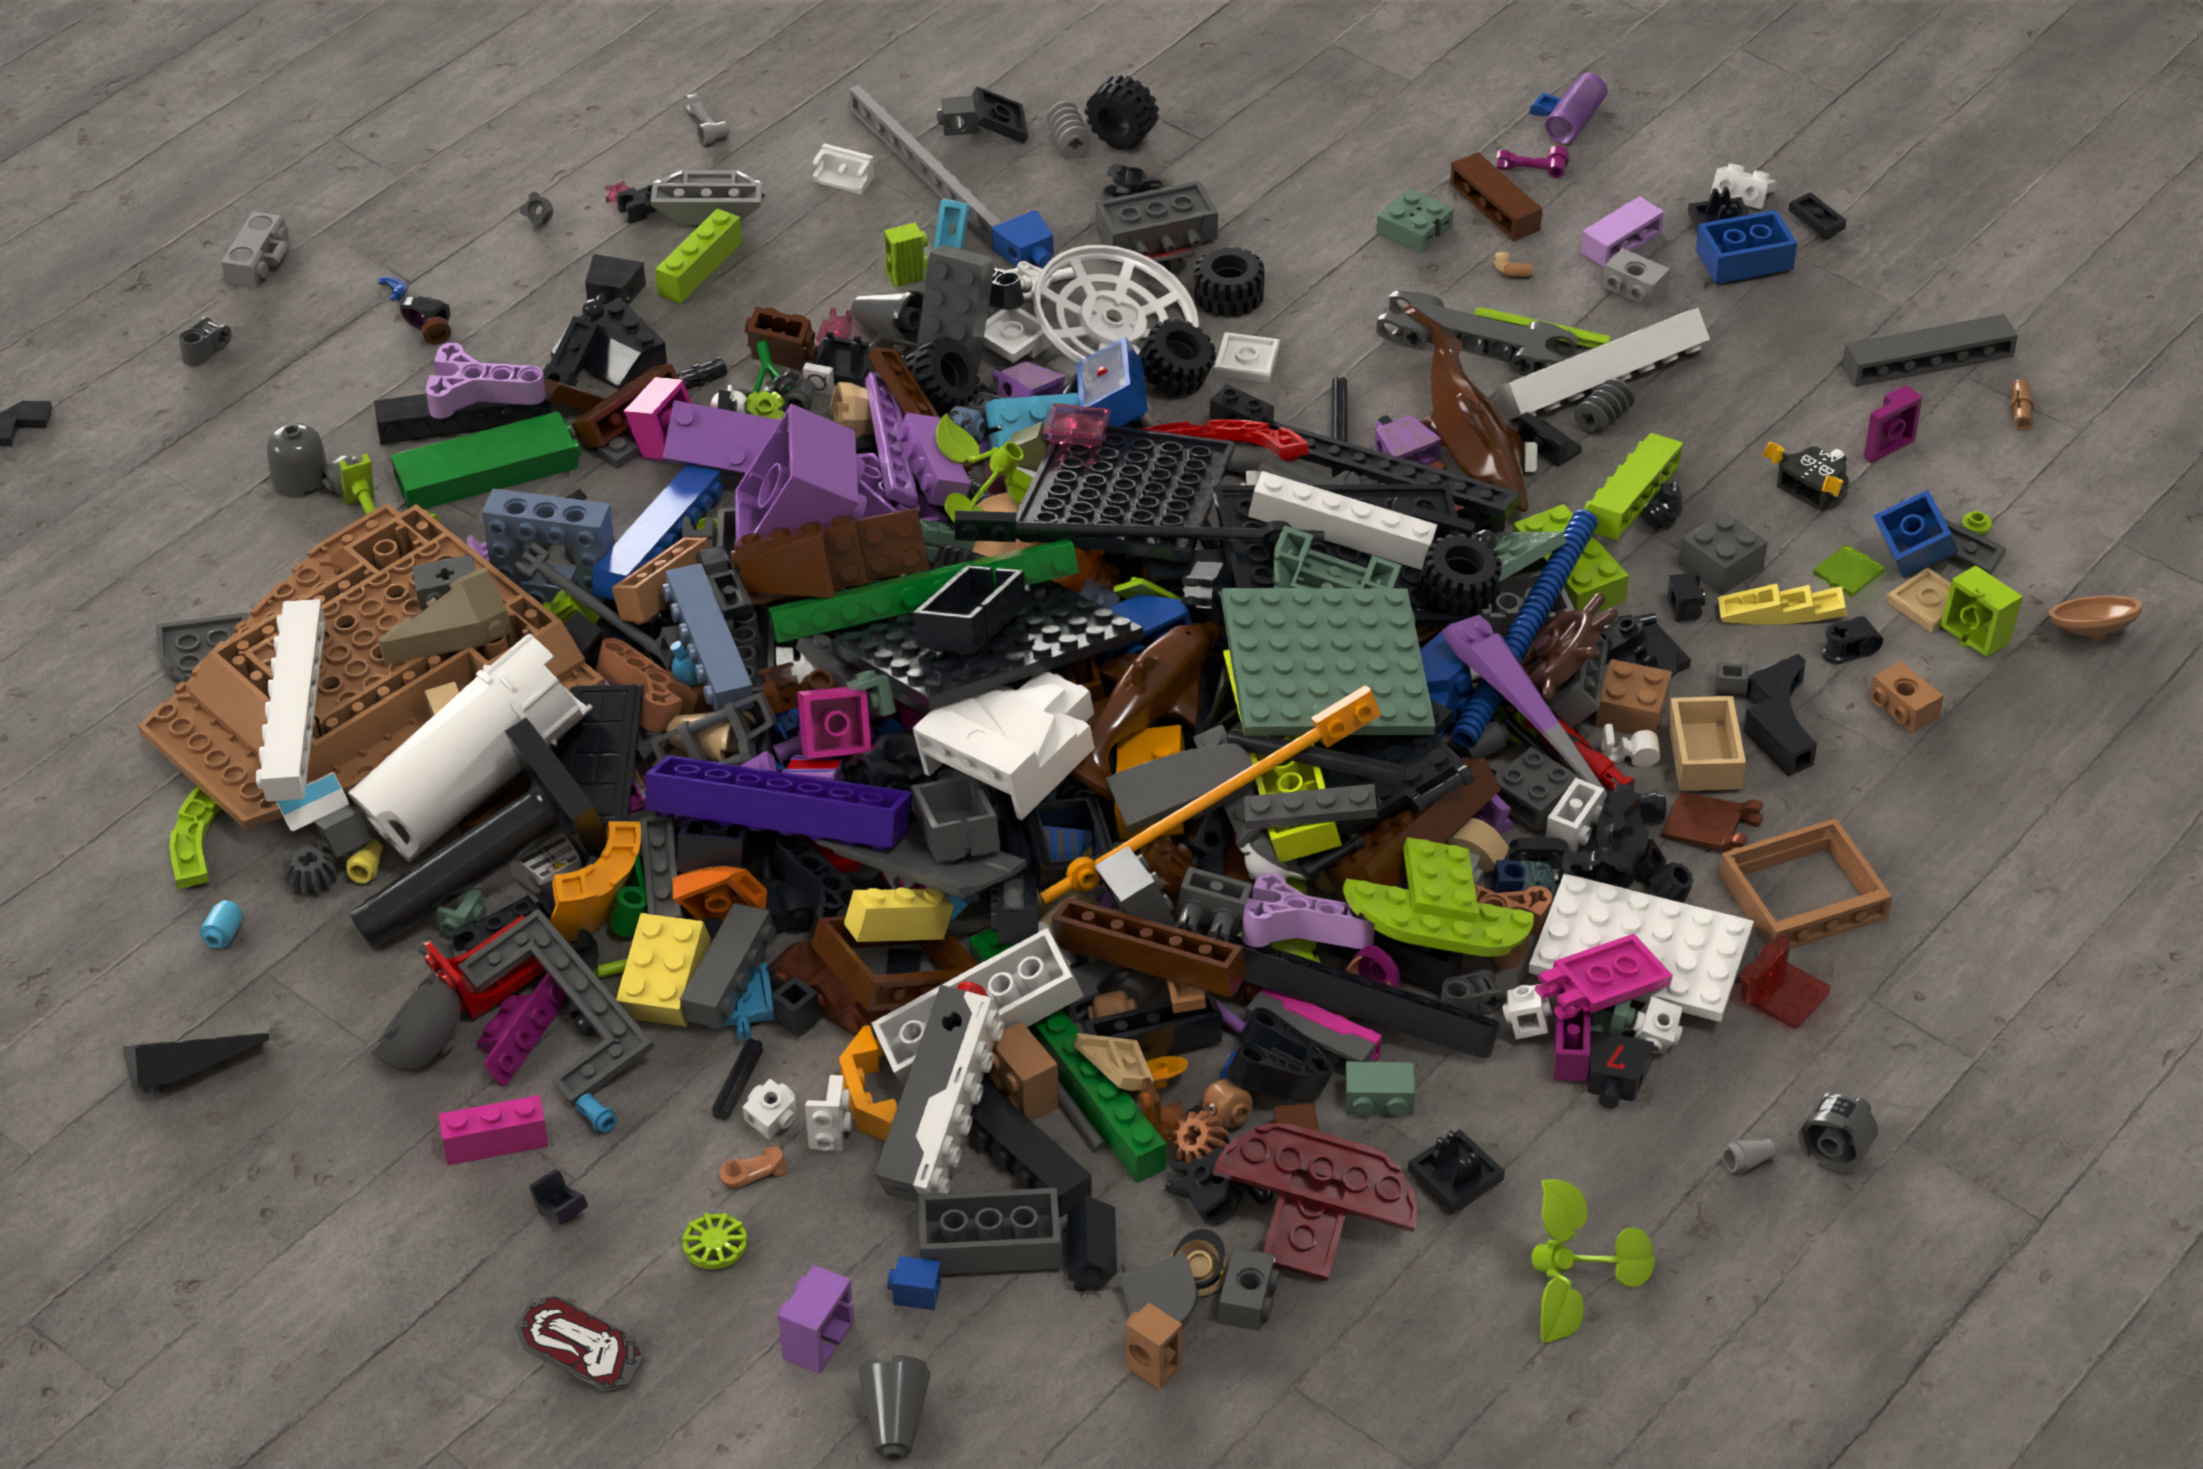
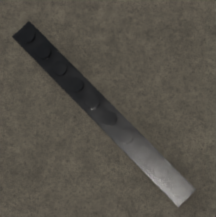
M1267 420L1266 422L1269 423V429L1278 431V428L1285 427L1307 441L1309 454L1301 455L1299 459L1339 471L1355 472L1360 477L1365 475L1371 480H1378V482L1383 484H1449L1455 505L1507 519L1521 502L1520 492L1272 420Z

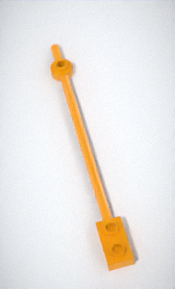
M1365 685L1313 716L1311 719L1315 728L1098 859L1093 860L1089 857L1075 859L1067 869L1066 878L1039 893L1042 902L1047 905L1073 888L1080 892L1094 889L1101 880L1095 865L1126 846H1129L1132 852H1135L1319 740L1328 748L1381 716V712L1372 691Z

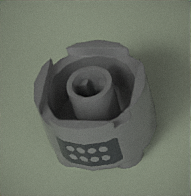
M1822 1094L1799 1131V1143L1803 1152L1808 1157L1812 1153L1814 1157L1820 1160L1817 1165L1823 1169L1835 1173L1853 1171L1855 1166L1861 1163L1878 1135V1125L1873 1114L1870 1112V1104L1863 1098L1853 1099L1840 1094Z

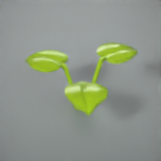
M946 413L940 419L936 429V440L940 450L957 464H962L965 460L970 464H974L991 457L989 466L993 472L971 501L960 493H951L947 496L944 504L951 520L955 523V510L984 511L975 504L998 475H1005L1004 482L1009 486V495L1020 505L1033 480V477L1016 469L1019 466L1018 463L1024 457L1022 449L1016 443L1006 441L999 449L994 446L990 451L979 455L980 450L975 439L967 431L955 424Z
M1557 1179L1541 1180L1543 1189V1225L1548 1236L1554 1240H1548L1546 1244H1538L1533 1249L1531 1257L1532 1264L1537 1271L1547 1272V1277H1553L1545 1287L1541 1304V1342L1546 1343L1573 1334L1581 1325L1584 1314L1582 1296L1579 1291L1571 1289V1280L1560 1274L1571 1268L1573 1262L1616 1263V1279L1619 1283L1628 1287H1636L1645 1283L1650 1278L1655 1267V1251L1648 1235L1639 1228L1631 1227L1622 1230L1615 1242L1616 1256L1573 1255L1570 1249L1565 1245H1561L1575 1238V1229L1581 1228L1586 1223L1587 1203L1583 1193L1576 1186Z

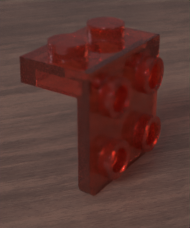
M1780 934L1771 944L1767 943L1764 945L1754 963L1749 962L1744 967L1740 977L1743 981L1740 999L1792 1028H1798L1829 995L1830 986L1788 963L1791 940Z

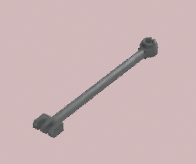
M532 542L529 546V549L537 555L536 558L526 551L521 556L524 561L530 564L528 567L520 561L515 563L514 567L530 580H532L537 572L661 659L656 651L657 641L630 622L621 621L619 614L545 563L549 559L550 554L538 544Z

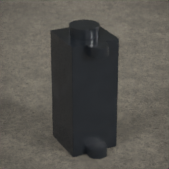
M1086 1195L1067 1213L1068 1280L1074 1282V1289L1078 1292H1084L1088 1288L1098 1291L1117 1274L1115 1207Z

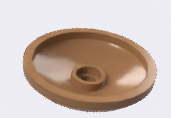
M2125 596L2078 598L2052 607L2049 610V620L2056 627L2071 634L2088 636L2089 640H2103L2107 638V634L2118 632L2134 622L2142 613V603L2137 599Z

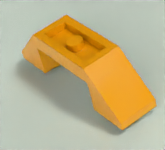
M870 1025L862 1027L839 1057L840 1075L844 1076V1089L850 1090V1110L857 1130L886 1142L897 1110V1104L895 1099L873 1103L871 1093H864L863 1087H866L864 1074L879 1071V1057L884 1056L878 1037L874 1038Z

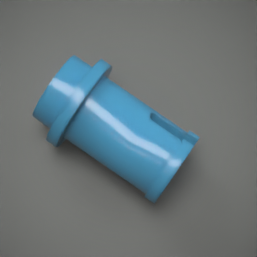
M589 1093L584 1094L578 1099L576 1104L579 1106L575 1107L576 1111L592 1123L595 1131L607 1133L615 1127L617 1118L613 1109L605 1108Z

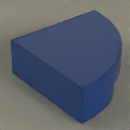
M1542 93L1530 106V114L1549 116L1561 99Z

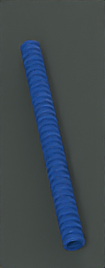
M1583 509L1574 512L1563 532L1567 543L1552 551L1524 604L1520 608L1517 617L1504 637V640L1520 664H1522L1532 642L1543 626L1553 604L1556 602L1584 548L1598 526L1596 516L1590 511ZM1481 678L1470 701L1467 703L1466 708L1451 732L1455 743L1464 748H1473L1477 745L1500 700L1503 698V695L1484 678Z

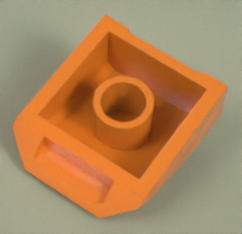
M728 866L706 867L692 870L673 878V900L682 905L697 921L707 917H714L724 922L734 903L760 909L766 908L767 889L746 869Z

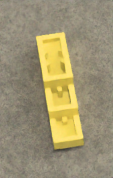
M1776 583L1718 597L1721 620L1728 623L1752 625L1793 624L1848 616L1842 586L1815 593L1811 592L1810 585L1780 592Z

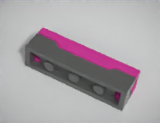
M1262 987L1261 992L1255 996L1246 1008V1022L1252 1011L1258 1007L1269 1009L1309 1037L1333 1064L1334 1071L1346 1076V1062H1377L1381 1057L1382 1035L1353 1023L1341 1015H1336L1322 1009L1313 1003Z

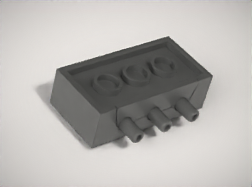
M1199 180L1096 202V229L1104 245L1121 247L1148 257L1149 254L1165 250L1169 253L1181 246L1192 245L1193 247H1198L1203 242L1218 239V212Z

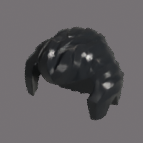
M1676 482L1670 483V485L1668 483L1660 484V491H1658L1639 516L1644 518L1646 522L1657 526L1672 524L1681 515L1683 504L1681 488Z

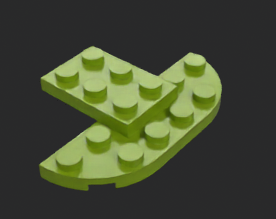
M1407 837L1403 845L1409 890L1346 878L1343 885L1344 896L1357 916L1362 913L1370 922L1375 924L1373 929L1395 940L1476 956H1502L1509 954L1512 948L1518 945L1522 946L1533 926L1534 916L1531 912L1477 903L1469 849L1457 845H1447L1425 839Z

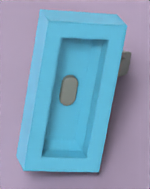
M948 199L941 200L939 215L931 216V224L937 227L933 250L942 245L963 250L970 204Z

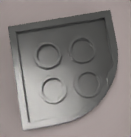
M248 612L156 624L157 648L162 666L173 678L186 683L192 677L191 671L207 656L208 652L212 651L220 641L226 642L235 633L234 627L240 621L245 622L249 618Z

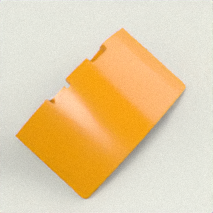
M609 821L606 827V846L596 863L571 873L554 874L552 886L556 905L550 922L568 943L578 940L579 930L585 929L592 933L611 916L617 892L625 887L639 852L641 843L640 822Z

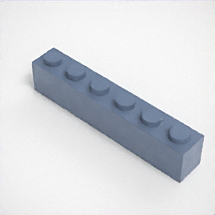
M702 564L667 570L666 584H662L663 596L666 603L671 602L672 619L674 623L679 622L678 629L682 643H688V658L690 663H696V677L699 684L704 683L705 685L703 690L707 704H712L715 711L724 708L725 703L732 700L738 702L753 695L751 680ZM753 701L740 706L741 710L754 708Z

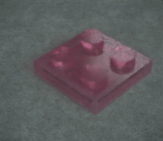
M1053 403L1043 429V440H1049L1056 444L1077 443L1084 447L1102 446L1111 420V409Z

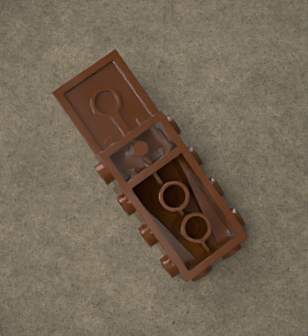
M918 507L864 518H850L849 515L832 518L831 522L819 524V521H812L802 524L801 528L789 530V527H781L771 530L770 534L760 536L759 533H750L741 536V539L735 545V550L731 551L733 566L735 569L739 568L741 581L752 605H756L757 609L771 607L774 605V601L786 599L787 603L804 600V596L831 598L835 597L837 590L841 588H846L847 590L864 586L870 580L930 569Z

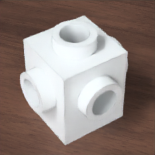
M1522 985L1515 989L1507 990L1508 1004L1503 1005V1012L1506 1023H1512L1516 1039L1549 1033L1548 1016L1553 1015L1550 997L1542 999L1535 991L1536 985Z
M1651 996L1642 1007L1641 1012L1637 1011L1633 1019L1631 1030L1636 1031L1634 1038L1653 1041V1053L1664 1054L1672 1044L1677 1045L1680 1039L1682 1026L1678 1024L1683 1007Z
M769 1079L763 1086H756L749 1094L748 1102L743 1106L744 1120L768 1140L781 1128H788L796 1118L795 1094L785 1084L781 1083L778 1085L772 1079Z

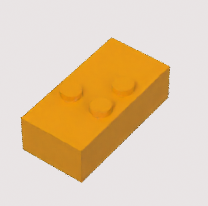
M1181 725L1146 728L1119 740L1117 744L1116 773L1161 757L1184 752L1185 746ZM1115 801V815L1120 840L1131 839L1159 822L1158 820L1129 833ZM1184 822L1161 836L1184 834Z

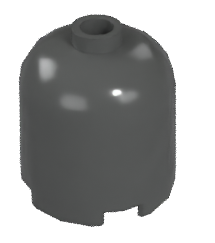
M291 423L276 429L268 439L267 457L271 483L278 489V493L290 498L305 497V492L316 488L318 492L325 487L322 480L326 478L323 469L327 465V460L319 433L312 427L302 423Z

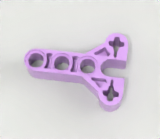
M453 342L443 344L437 350L434 360L436 375H429L426 385L429 413L434 418L439 419L447 418L454 411L476 402L534 405L541 403L546 397L543 371L540 368L527 365L479 363L466 354L460 344Z
M1265 873L1257 877L1253 886L1252 899L1248 898L1245 905L1241 940L1248 946L1264 947L1270 942L1300 938L1363 949L1367 945L1374 944L1375 929L1373 928L1375 924L1370 922L1362 913L1357 916L1348 903L1306 896L1288 885L1284 877L1278 874Z

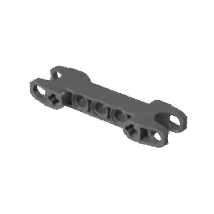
M1393 292L1389 297V310L1393 314L1384 313L1377 319L1376 332L1384 339L1413 349L1423 348L1427 342L1433 344L1432 336L1427 329L1407 316L1402 310L1404 307L1398 305L1396 301L1398 299L1404 300L1441 324L1460 340L1464 346L1461 351L1509 362L1512 369L1523 376L1546 368L1545 362L1556 364L1564 361L1565 359L1562 356L1570 357L1575 355L1578 347V337L1575 334L1554 324L1534 321L1528 327L1518 326L1444 308L1443 302L1438 297L1421 292ZM1384 323L1395 325L1398 327V330L1389 331L1385 328ZM1565 339L1571 344V346L1565 347L1556 343V340Z

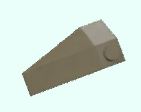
M483 567L458 578L449 585L450 591L438 600L433 597L426 602L428 607L415 617L408 616L380 637L378 641L383 662L389 665L473 648L510 634L511 628L507 609L488 569Z

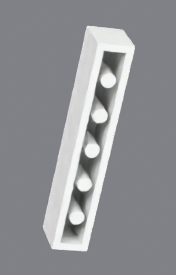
M1261 471L1255 487L1248 517L1268 523L1276 520L1285 521L1296 530L1324 531V540L1421 570L1437 528L1436 524L1264 471Z

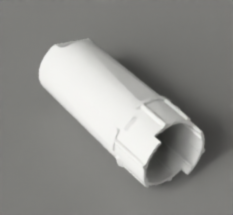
M530 633L525 635L492 665L484 664L483 671L479 670L476 673L477 677L348 792L354 803L365 813L372 827L406 861L411 862L522 770L505 730L527 717L547 745L554 748L557 747V740L593 710L590 704L586 706L574 697L549 671L545 665L554 656Z

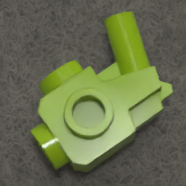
M755 391L745 400L744 405L747 406V414L781 420L784 415L782 409L785 401L775 391L771 394L768 391H762L759 394Z

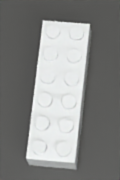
M1048 927L942 984L956 989L958 984L964 981L982 986L988 997L992 998L999 1011L1002 1022H1004V1030L1021 1021L1028 1027L1084 997L1074 974ZM940 986L871 1023L894 1074L904 1087Z

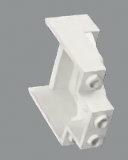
M1047 671L1033 675L1019 690L1001 685L937 706L913 728L926 775L930 776L944 763L1011 795L1016 817L1020 820H1023L1095 749L1090 725L1086 723L1094 714L1090 691L1082 685H1076L1057 674Z

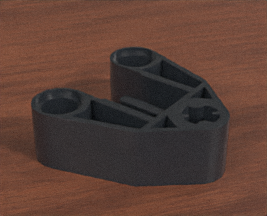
M1258 1007L1252 1011L1239 1035L1242 1044L1231 1061L1226 1075L1237 1086L1285 1100L1318 1099L1334 1072V1066L1309 1037L1271 1010Z

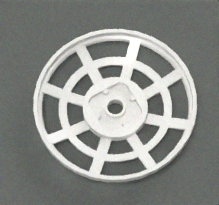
M1086 245L1062 252L1051 259L1042 269L1034 289V311L1041 328L1060 351L1077 363L1086 357L1073 350L1061 339H1069L1079 350L1091 356L1096 351L1085 346L1077 338L1088 336L1099 344L1098 351L1126 336L1138 355L1140 349L1136 344L1141 338L1146 339L1150 332V329H1146V316L1156 313L1159 322L1163 323L1164 320L1168 319L1164 308L1175 302H1178L1181 306L1186 322L1193 323L1192 326L1196 328L1199 327L1194 302L1182 283L1166 268L1149 257L1121 247ZM1104 259L1121 262L1123 266L1119 276L1111 274L1087 275L1081 261ZM1070 264L1076 279L1069 282L1059 295L1045 286L1053 273L1063 266ZM1133 268H1138L1157 279L1170 293L1156 299L1147 289L1130 280ZM1092 284L1116 285L1115 291L1102 290L1096 292ZM1080 287L1087 296L1082 306L1067 300L1069 295ZM1127 289L1139 295L1148 304L1140 306L1134 299L1126 295ZM1041 295L1056 304V318L1061 329H1052L1046 320L1041 307ZM1064 309L1079 316L1080 326L1068 327L1064 316ZM1107 317H1113L1118 322H1112Z

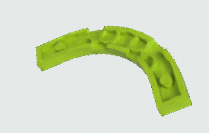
M198 786L191 792L177 813L178 820L170 834V857L178 889L210 882L204 858V841L211 822L222 808Z

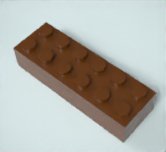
M1469 757L1459 759L1463 765L1470 769L1475 781L1468 786L1463 784L1430 804L1428 806L1429 809L1422 814H1419L1408 802L1374 823L1366 831L1360 832L1359 835L1366 847L1357 852L1353 851L1324 869L1341 901H1347L1343 893V885L1346 878L1391 887L1397 886L1407 877L1403 845L1407 837L1443 844L1501 790V787L1485 758L1470 759Z

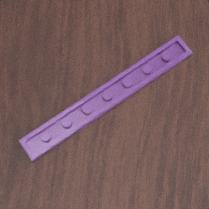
M869 372L865 382L886 497L914 508L918 501L913 471L908 459L905 457L900 442L897 440V428L903 422L900 404L893 393L889 391L882 376Z

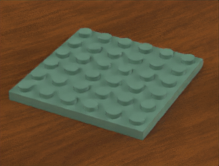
M1222 588L1221 602L1244 736L1304 735L1315 728L1311 719L1313 716L1365 685L1372 691L1381 716L1350 735H1434L1436 725L1408 589Z

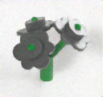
M767 340L757 342L756 346L761 369L753 391L739 389V392L743 393L746 397L755 391L759 394L767 370L771 380L764 383L763 391H768L770 394L775 391L781 396L795 387L799 374L792 370L780 374L773 365Z

